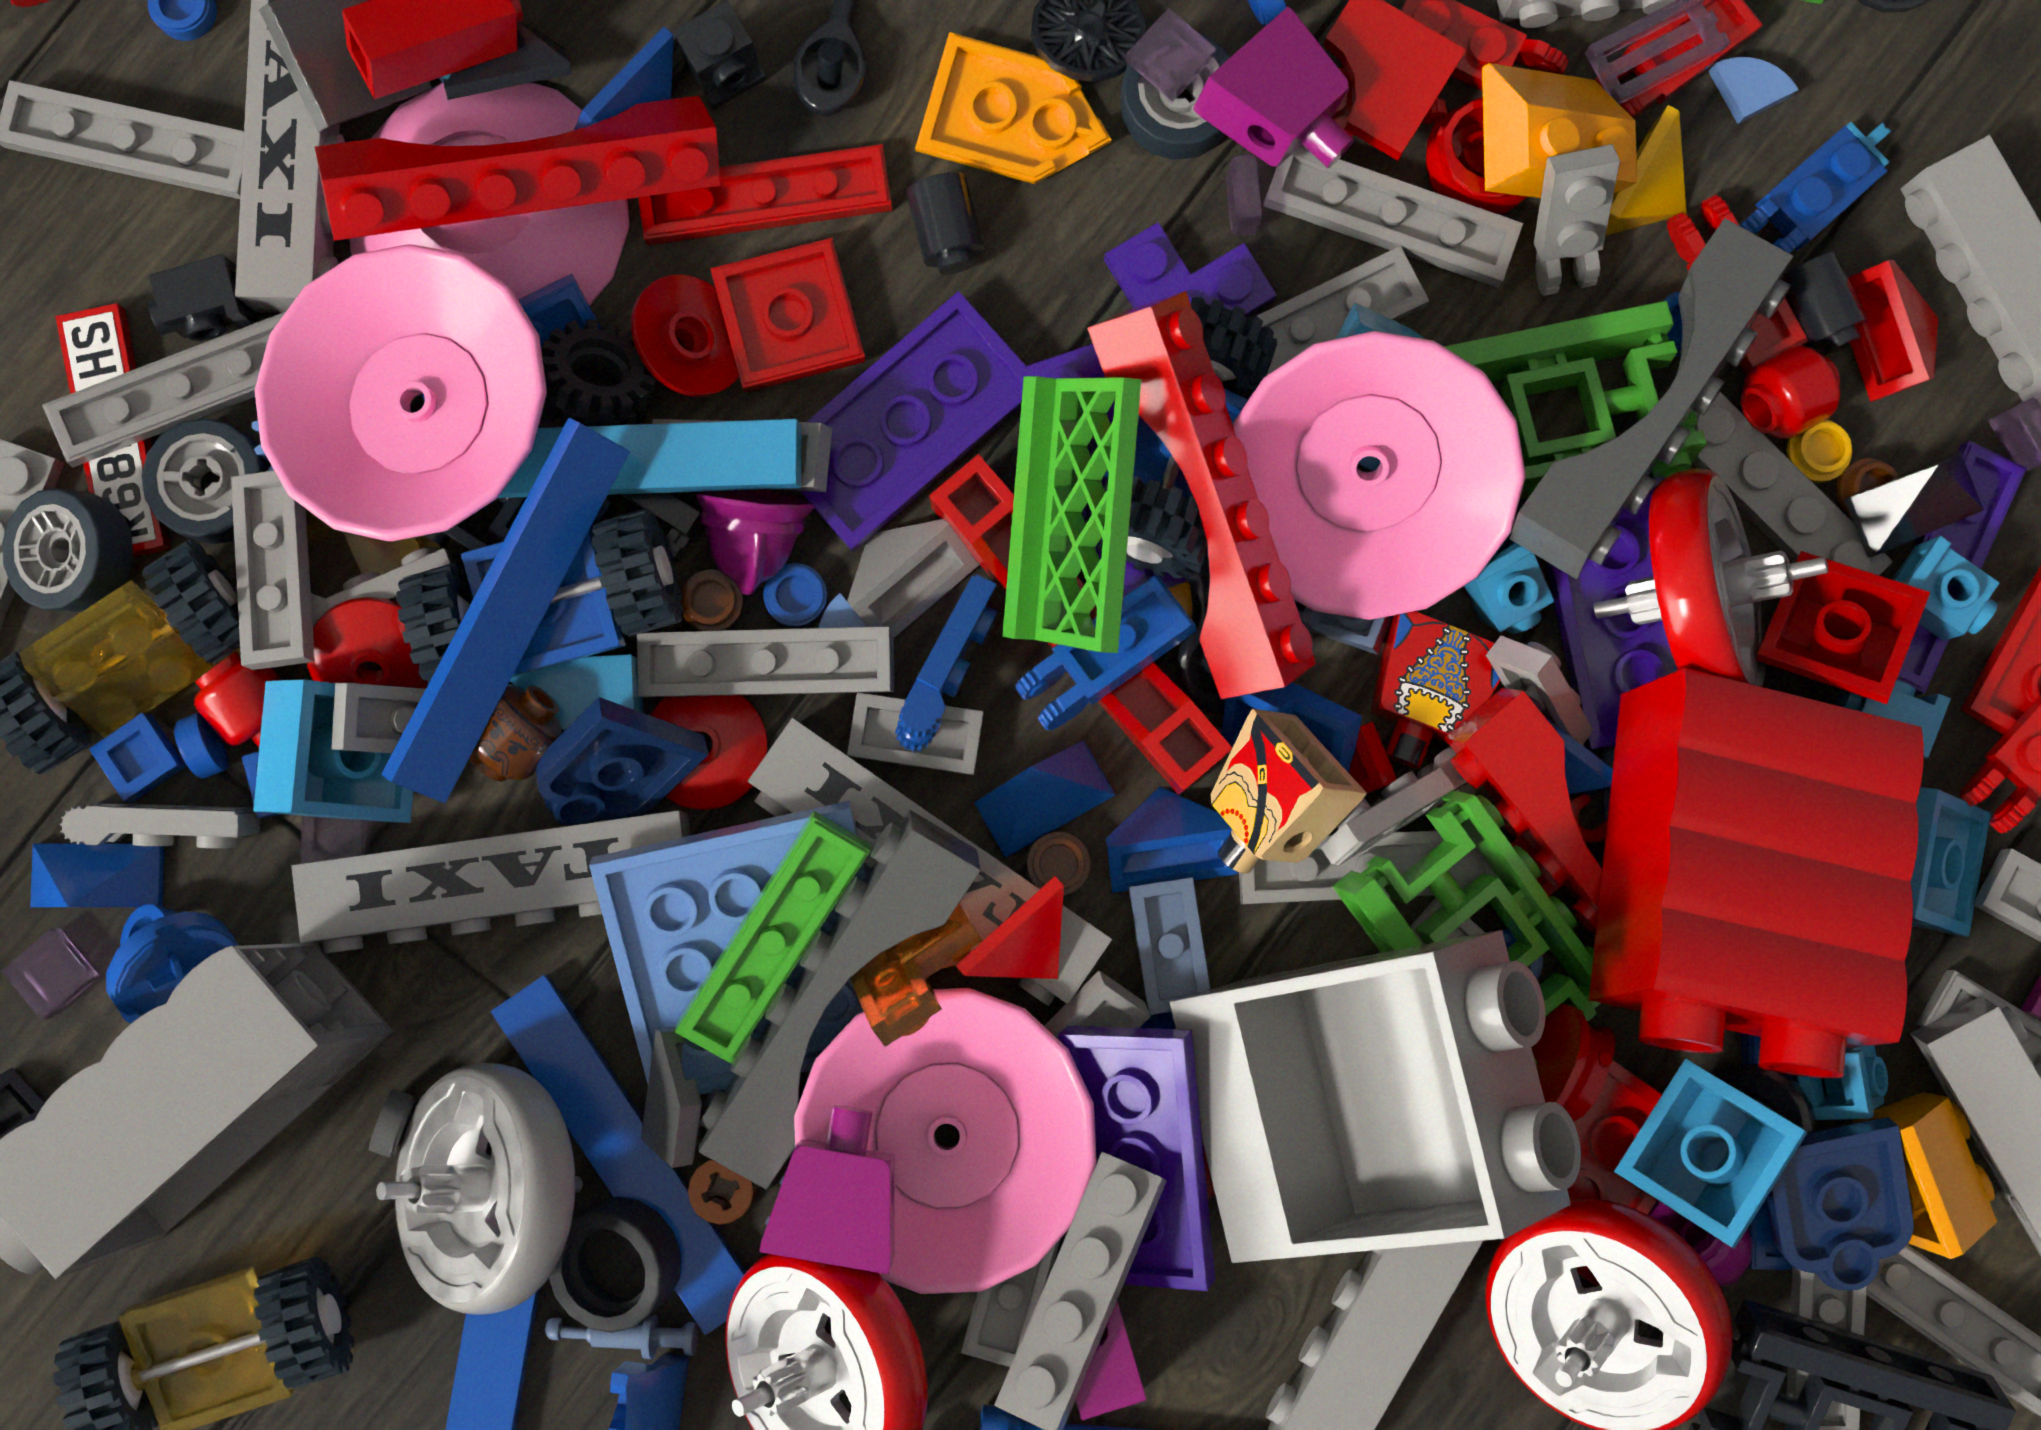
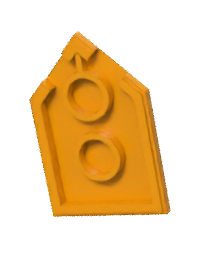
M949 32L915 151L1036 184L1110 144L1112 139L1100 118L1097 119L1081 91L1078 80L1071 79L1052 70L1041 57Z

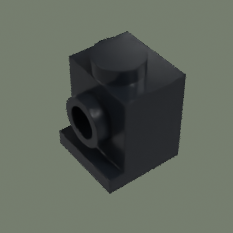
M728 0L672 30L683 59L713 110L767 80L759 65L753 42Z
M221 253L150 274L149 278L155 297L148 299V309L158 332L161 335L176 332L184 339L203 341L223 335L226 332V326L237 324L244 328L257 323L255 312L235 297L237 265Z

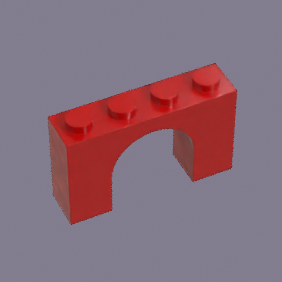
M369 0L342 9L347 49L374 100L516 52L517 23L523 21V12L519 0Z

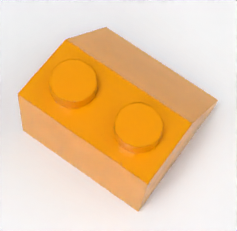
M1492 63L1482 67L1485 191L1541 198L1547 157L1613 144L1620 160L1614 194L1637 183L1635 120L1595 80Z
M1922 1092L1873 1110L1874 1116L1871 1118L1853 1119L1854 1124L1889 1117L1899 1126L1914 1220L1913 1234L1908 1244L1952 1259L1963 1255L1997 1223L1990 1204L1995 1199L1992 1183L1983 1168L1974 1163L1966 1140L1970 1139L1971 1135L1968 1122L1961 1109L1955 1103L1950 1102L1949 1097Z

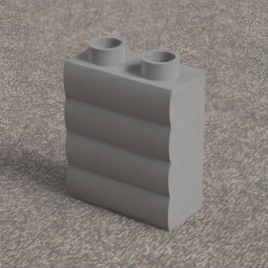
M1502 930L1253 977L1170 1001L1176 1029L1192 1030L1202 1140L1232 1263L1505 1239L1571 1205L1567 1188L1571 1187L1575 1182L1581 1161L1578 1133L1572 1118L1560 1104L1545 1102L1531 1048L1540 1040L1544 1030V999L1539 983L1532 971L1519 961L1510 962Z
M317 943L230 946L214 953L199 963L182 979L166 1004L150 1010L131 1023L110 1045L101 1062L88 1066L63 1083L45 1102L35 1120L19 1126L0 1139V1258L15 1269L27 1274H37L45 1267L54 1279H58L161 1240L392 1034L394 1030L331 958L324 954L323 949Z

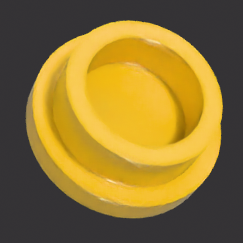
M1825 420L1801 435L1789 438L1786 454L1787 458L1811 482L1823 483L1840 476L1846 467L1849 466L1852 458V444L1848 434L1842 427L1832 421Z

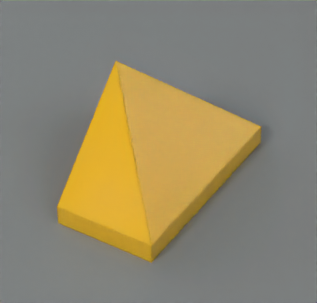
M1667 105L1651 125L1636 152L1637 183L1613 194L1606 235L1663 221L1681 212L1687 214L1679 110L1670 105Z

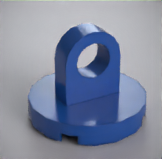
M144 904L129 916L123 927L120 947L116 950L106 971V992L126 1022L133 1023L150 1010L166 1004L177 985L199 963L224 948L239 945L224 922L207 913H177L175 910L158 905Z

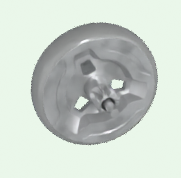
M478 1063L463 1066L447 1073L423 1095L415 1107L404 1132L397 1161L395 1182H380L377 1185L376 1194L380 1200L395 1199L396 1221L402 1249L407 1263L421 1287L434 1300L446 1308L465 1314L484 1315L509 1310L525 1302L547 1281L554 1271L566 1245L573 1217L575 1193L581 1191L582 1180L579 1176H575L573 1151L568 1130L562 1114L549 1092L535 1078L520 1069L504 1064ZM488 1141L492 1148L491 1156L486 1154Z

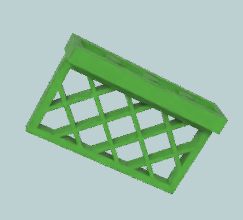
M1024 376L1002 637L1038 640L1096 652L1118 653L1141 379ZM1115 400L1113 422L1110 424L1106 413ZM1094 435L1098 447L1091 457L1087 448ZM1108 470V488L1105 492L1101 479ZM1088 502L1092 515L1085 524L1082 511ZM1102 537V558L1099 559L1095 547ZM1082 569L1087 582L1080 591L1076 579ZM1095 604L1097 607L1096 628H1094L1089 615Z

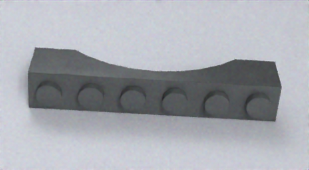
M1724 218L1691 265L1678 296L1682 319L1681 359L1675 380L1670 389L1644 418L1619 437L1586 453L1553 462L1518 512L1509 538L1510 540L1575 579H1578L1590 560L1600 566L1604 563L1623 532L1614 527L1624 510L1626 509L1634 515L1639 512L1657 483L1655 479L1649 477V474L1659 459L1668 465L1674 461L1691 433L1683 425L1694 410L1702 416L1706 414L1725 384V381L1716 376L1726 362L1738 367L1758 335L1757 332L1750 329L1758 315L1761 314L1770 319L1782 303L1791 287L1782 278L1793 255Z
M909 810L899 826L891 822L881 833L871 853V857L876 862L864 880L854 877L845 889L835 908V911L841 915L828 934L820 930L811 941L800 961V965L805 968L793 987L783 984L765 1014V1019L770 1021L758 1040L749 1036L732 1062L730 1071L735 1073L724 1092L715 1088L701 1107L699 1125L702 1126L699 1153L766 1190L795 1148L794 1115L801 1099L799 1089L800 1070L809 1039L827 1005L849 978L878 954L913 935L944 925L981 871L977 849L912 810Z

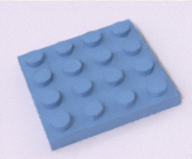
M850 801L591 858L589 867L647 1083L649 1082L656 1029L676 1026L677 1021L812 812L816 811L858 836ZM864 862L854 876L861 880H864L867 875ZM836 905L819 931L821 930L828 934L841 915L835 911ZM885 951L878 954L851 976L827 1005L809 1039L800 1073L812 1069L815 1059L855 1015L896 997ZM801 958L784 984L793 987L805 968L800 965ZM766 1012L750 1035L756 1040L759 1039L770 1022L765 1019ZM684 1038L685 1044H683L681 1066L685 1080H696L699 1095L711 1093L715 1088L718 1090L726 1089L735 1073L730 1071L732 1064Z

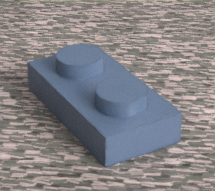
M1193 877L1128 887L1145 1001L1150 1015L1172 1012L1170 1001L1210 990Z

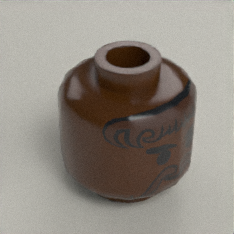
M507 685L469 758L471 763L479 771L495 781L503 782L507 779L519 781L531 777L536 772V766L549 746L563 733L562 727L555 716L559 712L557 703L550 695L536 686L529 685L526 689L518 686Z

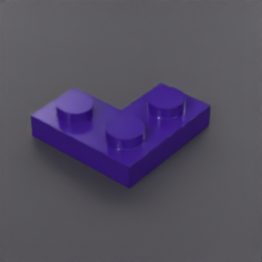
M1159 222L1108 251L1104 256V262L1133 308L1186 291L1190 303L1192 297H1203L1206 304L1209 305L1212 304L1213 299L1224 301V308L1233 310L1236 305L1246 310L1244 316L1248 318L1273 303L1277 296L1245 243L1190 274Z

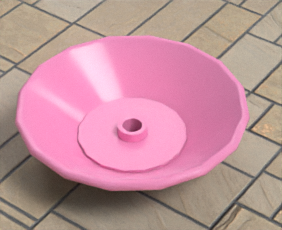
M533 82L451 100L447 99L444 83H441L400 104L371 139L386 138L408 143L442 146L521 142L573 131L582 110L558 90ZM628 199L350 238V252L352 255L413 244L463 254L510 286L518 300L572 273L587 302L591 305L614 277L630 228Z
M413 244L352 255L306 285L270 333L255 387L261 447L288 495L335 530L389 542L448 531L496 500L533 449L547 395L540 336L511 287L466 255ZM424 394L425 403L419 411L411 413V401L417 395Z
M1370 331L1313 344L1265 376L1233 422L1234 432L1243 443L1247 453V467L1259 501L1263 503L1268 512L1269 530L1281 563L1289 573L1293 598L1312 611L1373 620L1427 609L1476 579L1512 532L1526 477L1517 420L1482 370L1434 340ZM1373 456L1380 460V465L1372 472H1362L1357 468L1358 462L1364 457Z
M971 988L909 990L855 1015L815 1059L794 1115L796 1146L801 1139L827 1142L833 1105L855 1107L873 1112L867 1150L890 1153L895 1158V1255L889 1274H879L885 1281L919 1294L982 1292L1035 1267L1069 1230L1097 1164L1094 1102L1069 1049L1025 1008ZM942 1124L955 1126L960 1134L959 1142L953 1147L946 1148L941 1146L935 1138L937 1127Z

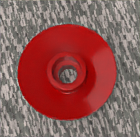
M678 274L659 278L641 292L635 302L631 316L632 338L642 362L657 380L678 393L693 397L715 395L731 386L737 380L739 373L714 286L699 278ZM676 337H678L683 342L685 348H683L679 344Z
M377 597L350 599L327 610L314 624L315 662L307 663L310 675L314 681L426 689L428 686V681L423 680L419 675V663L413 664L409 655L412 648L409 642L405 643L402 632L406 630L404 623L399 621L397 610L402 609L398 602ZM365 661H373L378 663L382 670L370 671L359 665Z
M742 695L665 697L656 705L650 716L697 733H706L713 742L708 756L665 796L666 798L687 808L711 810L736 802L754 787L747 781L768 753V739L759 713Z

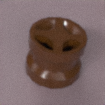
M709 1159L697 1168L690 1179L688 1188L690 1205L696 1214L707 1222L715 1224L730 1223L744 1215L757 1197L759 1185ZM714 1196H718V1197L721 1198V1199H726V1202H727L728 1205L726 1206V1203H725L724 1200H719L718 1198H716V1197H714Z

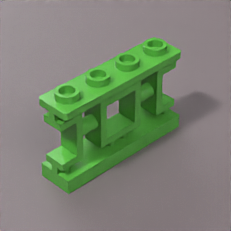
M1667 301L1444 346L1482 370L1491 383L1504 380L1500 390L1503 401L1517 420L1526 473L1520 499L1530 497L1553 462L1586 453L1615 439L1616 434L1610 416L1636 411L1638 421H1640L1659 402L1650 370L1668 367L1677 353L1675 342L1669 341L1668 332L1674 323ZM1627 355L1622 365L1628 386L1603 391L1595 361ZM1577 385L1590 432L1539 443L1526 396ZM1692 411L1683 427L1691 431L1687 441L1670 465L1659 459L1651 471L1654 478H1665L1672 473L1690 469L1691 463L1707 444L1704 432L1696 431L1695 429L1698 423L1695 411Z
M1453 790L1442 798L1445 805L1441 808L1435 807L1426 814L1444 841L1404 874L1401 875L1389 859L1375 856L1366 863L1368 868L1362 873L1351 870L1332 886L1380 953L1423 945L1383 891V888L1393 900L1404 904L1410 902L1425 888L1428 887L1442 907L1414 929L1425 944L1448 940L1447 936L1489 902L1517 940L1507 948L1510 962L1519 961L1528 967L1550 949L1570 976L1569 978L1555 972L1539 985L1545 1004V1017L1561 1003L1583 1010L1587 1022L1597 1014L1594 1009L1601 1003L1589 1001L1594 949L1590 946L1584 947L1573 931L1577 926V921L1571 911L1556 897H1548L1536 880L1541 876L1539 867L1521 847L1517 845L1512 847L1500 830L1504 825L1503 817L1496 807L1480 794L1475 796ZM1476 847L1497 877L1482 873L1462 890L1449 872V869Z

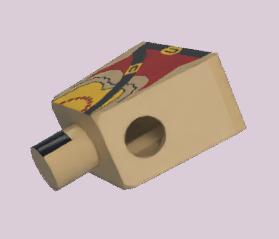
M1252 709L1211 792V804L1232 828V831L1218 850V856L1231 869L1244 874L1251 872L1259 858L1262 860L1298 863L1306 859L1362 801L1367 793L1296 715Z

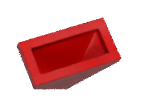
M1887 260L1848 277L1869 318L1868 322L1859 327L1863 337L1851 344L1870 402L1883 399L1934 379L1938 317L1894 260Z
M1054 876L963 958L956 967L964 976L1058 979L1064 885Z

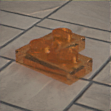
M960 902L944 925L913 935L881 952L850 977L869 1025L885 1047L901 1036H909L916 1033L928 1022L931 1016L942 1010L927 978L941 968L956 965L967 956L971 948L983 941Z

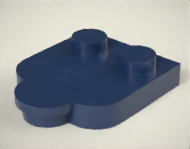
M598 697L549 746L536 766L538 789L545 799L546 808L554 814L555 820L564 826L594 823L600 818L616 820L643 816L708 756L705 736Z
M1889 1117L1810 1133L1804 1137L1766 1198L1774 1244L1792 1266L1804 1272L1815 1273L1823 1283L1831 1288L1849 1291L1859 1290L1874 1280L1879 1270L1880 1259L1894 1256L1904 1249L1910 1241L1914 1229V1220L1899 1126Z

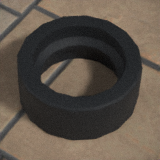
M613 1197L595 1202L572 1218L566 1245L549 1279L556 1299L569 1316L589 1329L613 1333L634 1328L670 1298L680 1278L681 1253L674 1231L659 1212L640 1200ZM595 1230H614L627 1238L639 1252L645 1268V1287L635 1298L615 1297L602 1289L591 1276L585 1260V1241Z

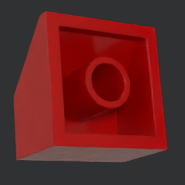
M1800 551L1796 562L1821 557ZM1826 559L1828 573L1793 580L1792 594L1781 597L1756 660L1887 704L1931 592Z

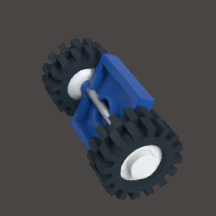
M1192 297L1190 304L1192 310L1196 312L1201 321L1203 341L1214 373L1223 384L1225 404L1233 424L1248 401L1245 397L1250 399L1262 379L1267 376L1277 347V339L1273 338L1274 332L1270 327H1262L1263 320L1256 315L1249 318L1245 317L1246 310L1235 305L1233 310L1224 308V301L1213 299L1212 304L1209 305L1206 304L1203 297ZM1138 415L1126 561L1134 564L1133 569L1144 572L1145 568L1151 569L1154 575L1165 577L1166 572L1174 578H1183L1184 574L1189 577L1195 576L1197 572H1200L1208 549L1198 505L1179 465L1161 438ZM1108 470L1104 474V476L1107 478L1109 476ZM1108 481L1104 485L1105 492L1108 488ZM1101 537L1097 549L1102 552L1103 540Z
M639 510L597 522L596 525L592 523L512 677L626 646L622 632L625 635L632 636L682 621L683 606L680 602L682 594L676 582L678 580L677 571L672 566L671 559L673 557L670 548H667L665 545L662 528L659 529L658 520L655 515L651 514V510ZM503 542L461 553L465 570L460 569L459 564L453 563L402 577L403 579L399 580L398 587L400 591L396 592V600L402 609L397 611L399 621L404 623L406 630L402 632L405 643L409 642L412 648L409 655L413 664L419 663V675L423 680H427L428 684Z

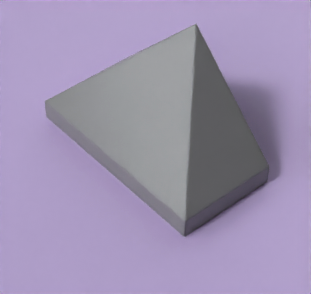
M945 519L880 531L866 541L847 602L868 627H892L893 638H895L978 567L979 563Z

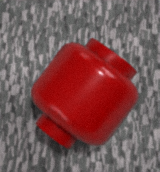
M1801 345L1786 348L1760 362L1748 372L1744 380L1740 402L1747 421L1757 431L1783 440L1801 435L1829 419L1838 409L1841 395L1838 369L1829 358L1812 348Z
M235 651L195 681L201 690L196 694L194 705L228 745H241L251 738L259 747L266 681H282V679L273 668L251 670L241 666V655Z

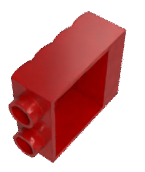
M1688 668L1680 669L1622 693L1620 696L1589 1001L1641 1011L1638 1041L1658 1048L1694 1053L1722 1052L1725 1029L1761 1037L1759 1067L1795 1076L1840 1078L1844 1076L1846 1048L1899 1042L1907 1003L1905 958L1910 942L1913 917V898L1910 881L1915 866L1918 846L1916 801L1920 790L1924 761L1922 728Z

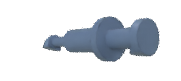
M650 1314L644 1319L643 1323H639L634 1328L613 1333L589 1329L588 1327L563 1326L562 1318L548 1319L545 1328L546 1335L551 1340H561V1338L587 1339V1342L592 1347L639 1349L643 1359L651 1360L656 1355L657 1347L683 1348L685 1355L694 1356L699 1336L698 1324L696 1322H687L682 1328L659 1327V1319L656 1314Z

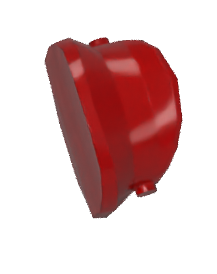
M1482 97L1453 109L1447 113L1444 119L1435 121L1427 140L1426 169L1429 184L1435 193L1498 215H1505L1527 197L1485 191Z
M1561 1003L1545 1017L1542 1036L1531 1048L1533 1056L1538 1062L1536 1068L1545 1102L1560 1104L1574 1122L1585 1116L1602 1092L1610 1065L1612 1064L1616 1038L1611 1028L1590 1026L1583 1010Z

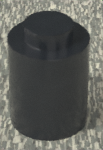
M959 172L940 173L911 184L906 189V196L924 264L928 267H938L940 274L945 275L963 272L972 268L976 264L974 257L980 255L985 250L966 175Z
M1829 252L1818 256L1784 274L1782 280L1791 285L1785 299L1807 336V347L1815 349L1822 346L1826 355L1855 343L1863 337L1859 327L1868 322L1869 318L1836 252Z

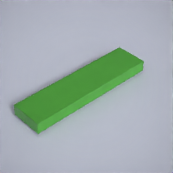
M813 811L677 1021L675 1033L732 1064L870 853V843Z

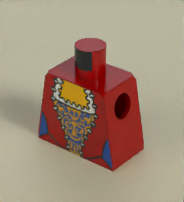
M1416 611L1393 615L1384 640L1371 703V712L1396 723L1385 751L1389 759L1408 767L1420 769L1432 738L1447 743L1444 738L1490 699L1500 682V678L1486 656L1495 644L1494 642Z

